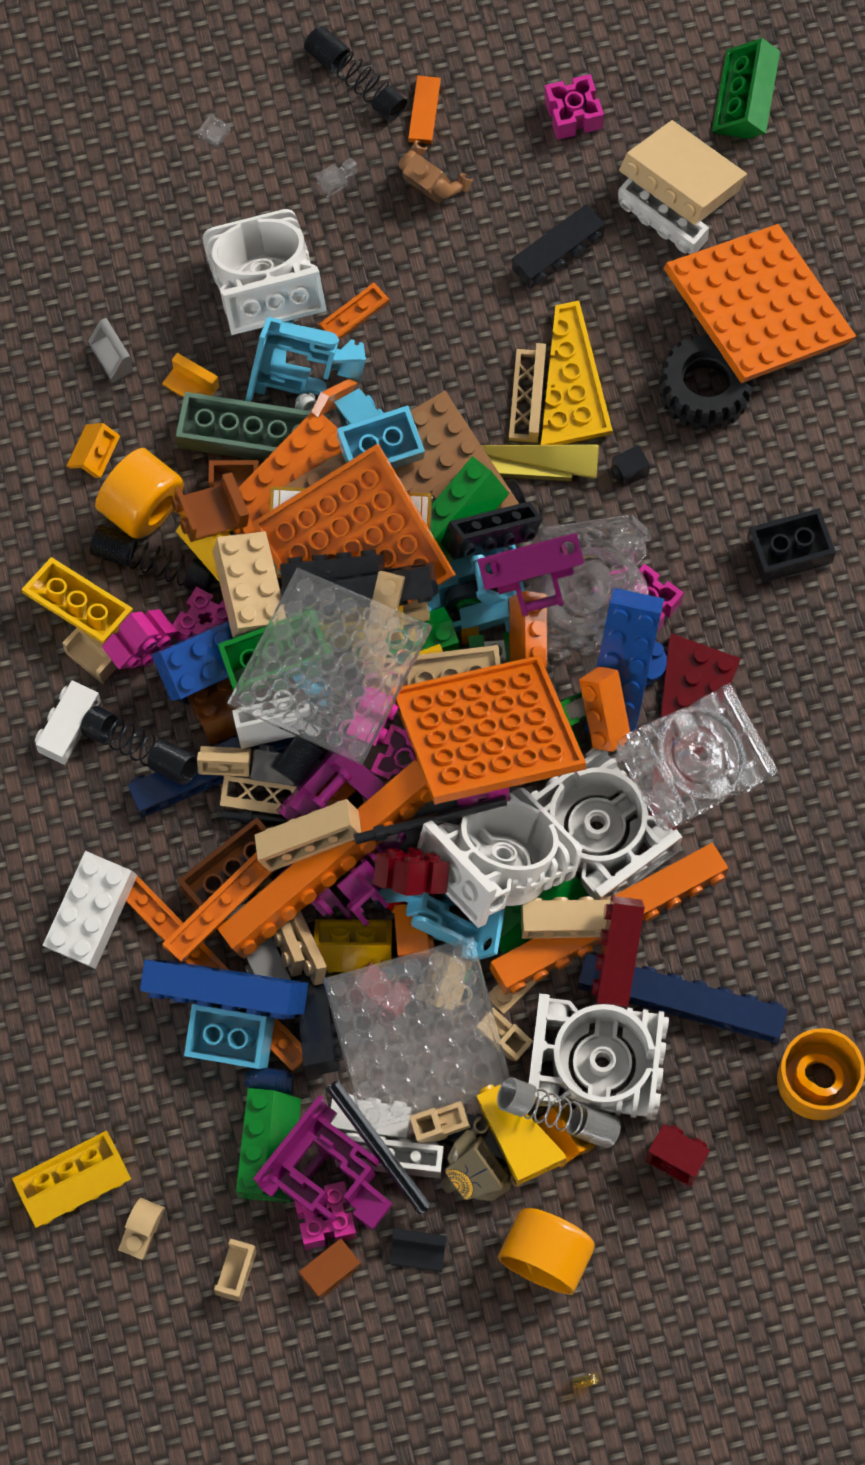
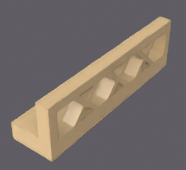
M536 343V350H516L509 441L538 443L546 344ZM521 357L535 358V364L526 370L520 363ZM525 377L533 383V387L526 392L518 385ZM525 399L531 405V409L522 414L518 410L517 404ZM523 421L529 427V435L514 434L515 427Z
M224 776L220 806L279 814L276 809L281 803L276 795L284 789L290 790L292 793L296 786ZM229 781L239 782L245 792L239 797L227 796ZM244 783L252 784L253 786L248 789ZM257 786H265L270 796L263 801H258L251 794V791ZM269 787L279 788V789H278L276 792L273 793L272 790H271ZM248 794L251 799H244L243 797ZM273 798L276 801V803H271L267 801Z

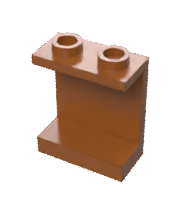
M232 472L222 475L221 485L183 495L180 487L175 488L174 498L171 499L172 507L175 513H179L182 532L188 534L190 542L247 526L249 512Z

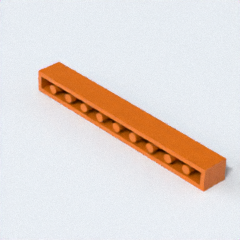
M416 760L357 809L359 811L361 832L372 830L374 826L381 824L388 826L412 818L427 802L432 801L422 771ZM353 840L293 863L217 929L230 947L245 959L248 955L255 952L263 942L275 935L277 930L292 920L304 907L312 903L318 895L332 886L345 872L352 869L365 855L372 852L382 841L376 842V840L355 844Z
M712 842L614 896L642 900L645 906L643 920L649 922L659 916L661 910L665 908L671 910L680 905L681 900L685 897H696L703 892L704 887L710 884L716 886L724 881L728 866ZM600 937L534 938L491 961L489 969L505 995L510 992L516 994L526 988V983L532 980L538 982L549 975L548 972L552 969L557 968L560 970L571 963L570 960L579 955L582 958L586 956V953L590 954L593 951V947L600 944Z

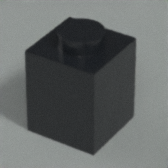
M637 445L614 456L610 471L616 481L619 480L624 487L648 476L650 463L640 446Z

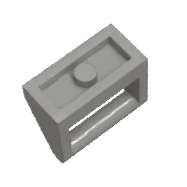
M108 319L100 320L88 342L113 383L134 372L132 361Z

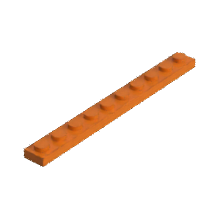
M338 774L330 779L315 796L318 797ZM345 782L325 805L327 807L337 801L349 800L357 791ZM256 852L162 943V947L181 964L276 870L269 872L258 861Z
M137 876L126 903L165 941L183 922ZM204 943L183 961L189 964L229 970ZM275 1018L270 1051L293 1073L303 1064L301 1042Z

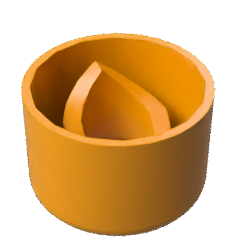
M139 448L128 454L106 478L97 495L95 507L130 537L141 539L157 530L173 512L171 499L174 498L175 488L180 487L183 492L184 483L180 475L146 448Z
M818 1028L803 1032L791 1041L780 1062L777 1073L780 1095L792 1111L804 1118L827 1120L837 1117L852 1105L863 1084L865 1075L863 1057L855 1043L838 1031ZM815 1063L827 1065L833 1071L835 1083L829 1088L818 1087L805 1076V1069Z
M524 1208L517 1214L497 1258L504 1266L531 1282L558 1293L573 1295L593 1254L595 1244L586 1232L572 1223L539 1209Z

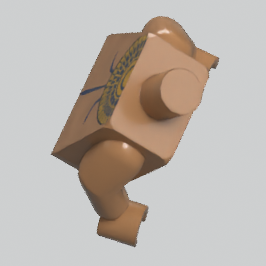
M418 140L414 142L411 149L399 161L398 165L403 171V179L438 204L443 199L449 198L461 191L468 192L473 182V178L467 179L465 178L466 174L461 173L458 181L451 183L444 172L422 157L427 147H420Z

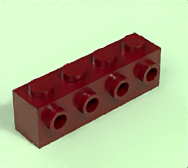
M611 896L610 904H605L603 917L607 920L606 928L601 929L599 943L603 945L602 952L597 954L595 969H599L597 979L593 978L591 994H595L596 1002L599 1004L628 1007L645 909L643 901L640 899Z

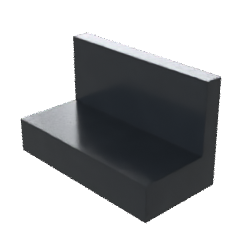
M394 1228L389 1264L442 1272L447 1236Z

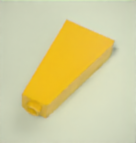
M491 1084L479 1091L480 1094L477 1095L476 1102L489 1125V1129L517 1186L565 1164V1154L532 1118L527 1120L524 1116L519 1117L499 1109L497 1095L501 1084L496 1087Z

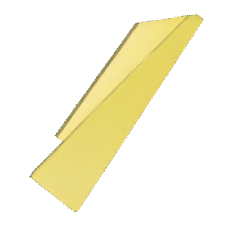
M481 445L501 477L572 481V474L592 479L597 478L598 445Z

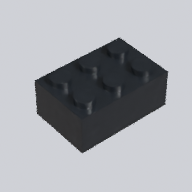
M820 508L749 527L747 542L762 583L829 565L834 561L836 551Z

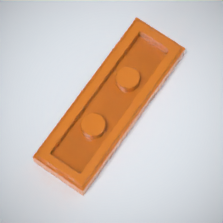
M417 75L408 137L409 142L414 143L418 140L419 143L432 144L441 78Z
M372 283L320 322L318 328L336 334L338 339L341 340L389 303V298L375 283Z
M350 378L321 392L311 413L319 417L335 409L334 402L353 392L357 382Z

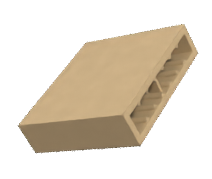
M673 120L627 152L619 169L621 173L693 225L698 224L738 193L747 176L746 172Z

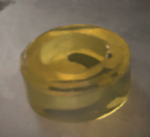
M597 1372L574 1378L572 1381L574 1388L580 1389L598 1384L600 1378Z

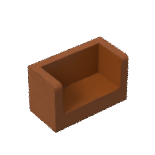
M209 460V488L221 485L222 475L231 472L239 488L259 467V461Z
M340 1238L301 1269L299 1274L320 1301L361 1268V1262Z

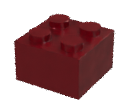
M663 1124L648 1150L645 1162L692 1188L707 1161L710 1149L706 1148L707 1144L695 1137L690 1139L683 1135L684 1131L672 1124L669 1126Z

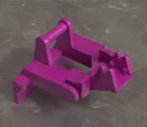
M577 532L477 559L485 590L497 587L499 594L516 590L522 616H527L528 612L554 605L564 606L558 579L574 575L573 567L584 564ZM564 542H572L574 544V550L568 554ZM488 563L491 565L493 574H489L485 570ZM550 573L555 595L524 603L519 582Z
M344 735L307 775L301 786L298 785L276 811L289 821L295 819L299 814L304 816L314 810L325 808V803L345 782L366 800L370 799L385 784L353 756L360 746L352 738ZM335 773H337L338 775L322 791V793L318 797L315 796L317 792L328 782V780ZM404 833L388 836L374 850L377 853H387V849H398L406 841L407 837Z
M373 852L365 855L350 869L351 873L337 885L350 900L346 907L342 905L329 888L318 895L310 904L323 917L327 913L329 915L334 913L332 908L336 905L349 920L353 918L352 914H355L367 926L369 922L361 914L364 912L361 908L362 905L371 898L374 902L378 900L385 908L389 906L377 890L379 888L373 884L376 855ZM292 864L288 865V866H287L283 871H281L273 880H275L279 875H281V874H282L286 869H288Z
M319 1095L253 1179L258 1187L271 1198L280 1189L315 1217L320 1213L329 1221L334 1222L337 1219L336 1216L323 1207L329 1196L310 1180L326 1158L330 1159V1157H333L341 1163L339 1166L341 1171L354 1181L353 1185L343 1196L346 1202L356 1209L353 1212L354 1217L360 1224L365 1225L367 1229L374 1230L393 1203L369 1184L376 1174L373 1168L359 1157L362 1156L368 1163L376 1167L380 1164V1161L331 1124L338 1114L328 1106L324 1097ZM313 1144L318 1153L303 1172L300 1173L294 1167Z

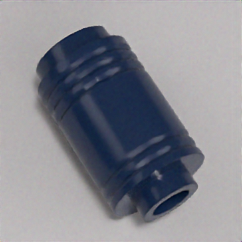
M251 1068V1071H246L245 1087L274 1090L284 1094H291L293 1073H288V1070Z

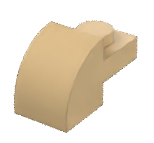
M494 1007L474 1027L492 1043L493 1048L512 1061H517L534 1042L518 1026L512 1025Z
M462 1101L439 1109L431 1108L409 1116L419 1143H432L447 1139L448 1135L471 1128Z
M140 1198L134 1205L126 1222V1230L118 1250L143 1260L147 1254L153 1234L157 1231L165 1207Z

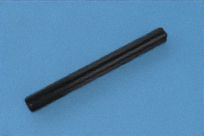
M339 1081L331 1083L327 1087L328 1093L418 1214L425 1213L430 1208L427 1199Z

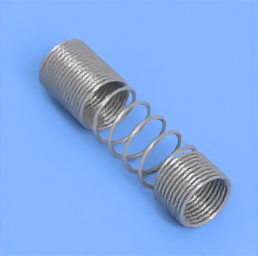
M512 1077L505 1080L498 1091L497 1104L502 1111L519 1117L524 1116L527 1120L534 1116L535 1122L538 1124L545 1120L548 1128L556 1124L559 1132L566 1129L570 1136L572 1135L600 1147H611L617 1141L620 1134L621 1126L618 1117L585 1104H579L577 1101H569L566 1097H559L557 1094L548 1093L544 1089H537L534 1085ZM538 1091H543L546 1095L540 1099ZM537 1092L538 1098L535 1111L530 1117H527L526 1114L532 1109L536 1097L535 1093ZM549 1095H553V1096L557 1097V1099H555V1100L551 1103V1102H550V1096H549ZM548 1096V1109L544 1118L538 1121L536 1119L538 1106ZM560 1099H564L568 1102L562 1108ZM556 1101H559L557 1118L552 1125L547 1124L549 1110ZM571 1103L578 1105L573 1111ZM569 1104L570 1116L567 1124L563 1129H559L558 1119L562 1110Z

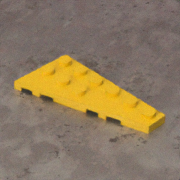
M574 301L556 305L541 445H563L612 435L613 430L580 302Z

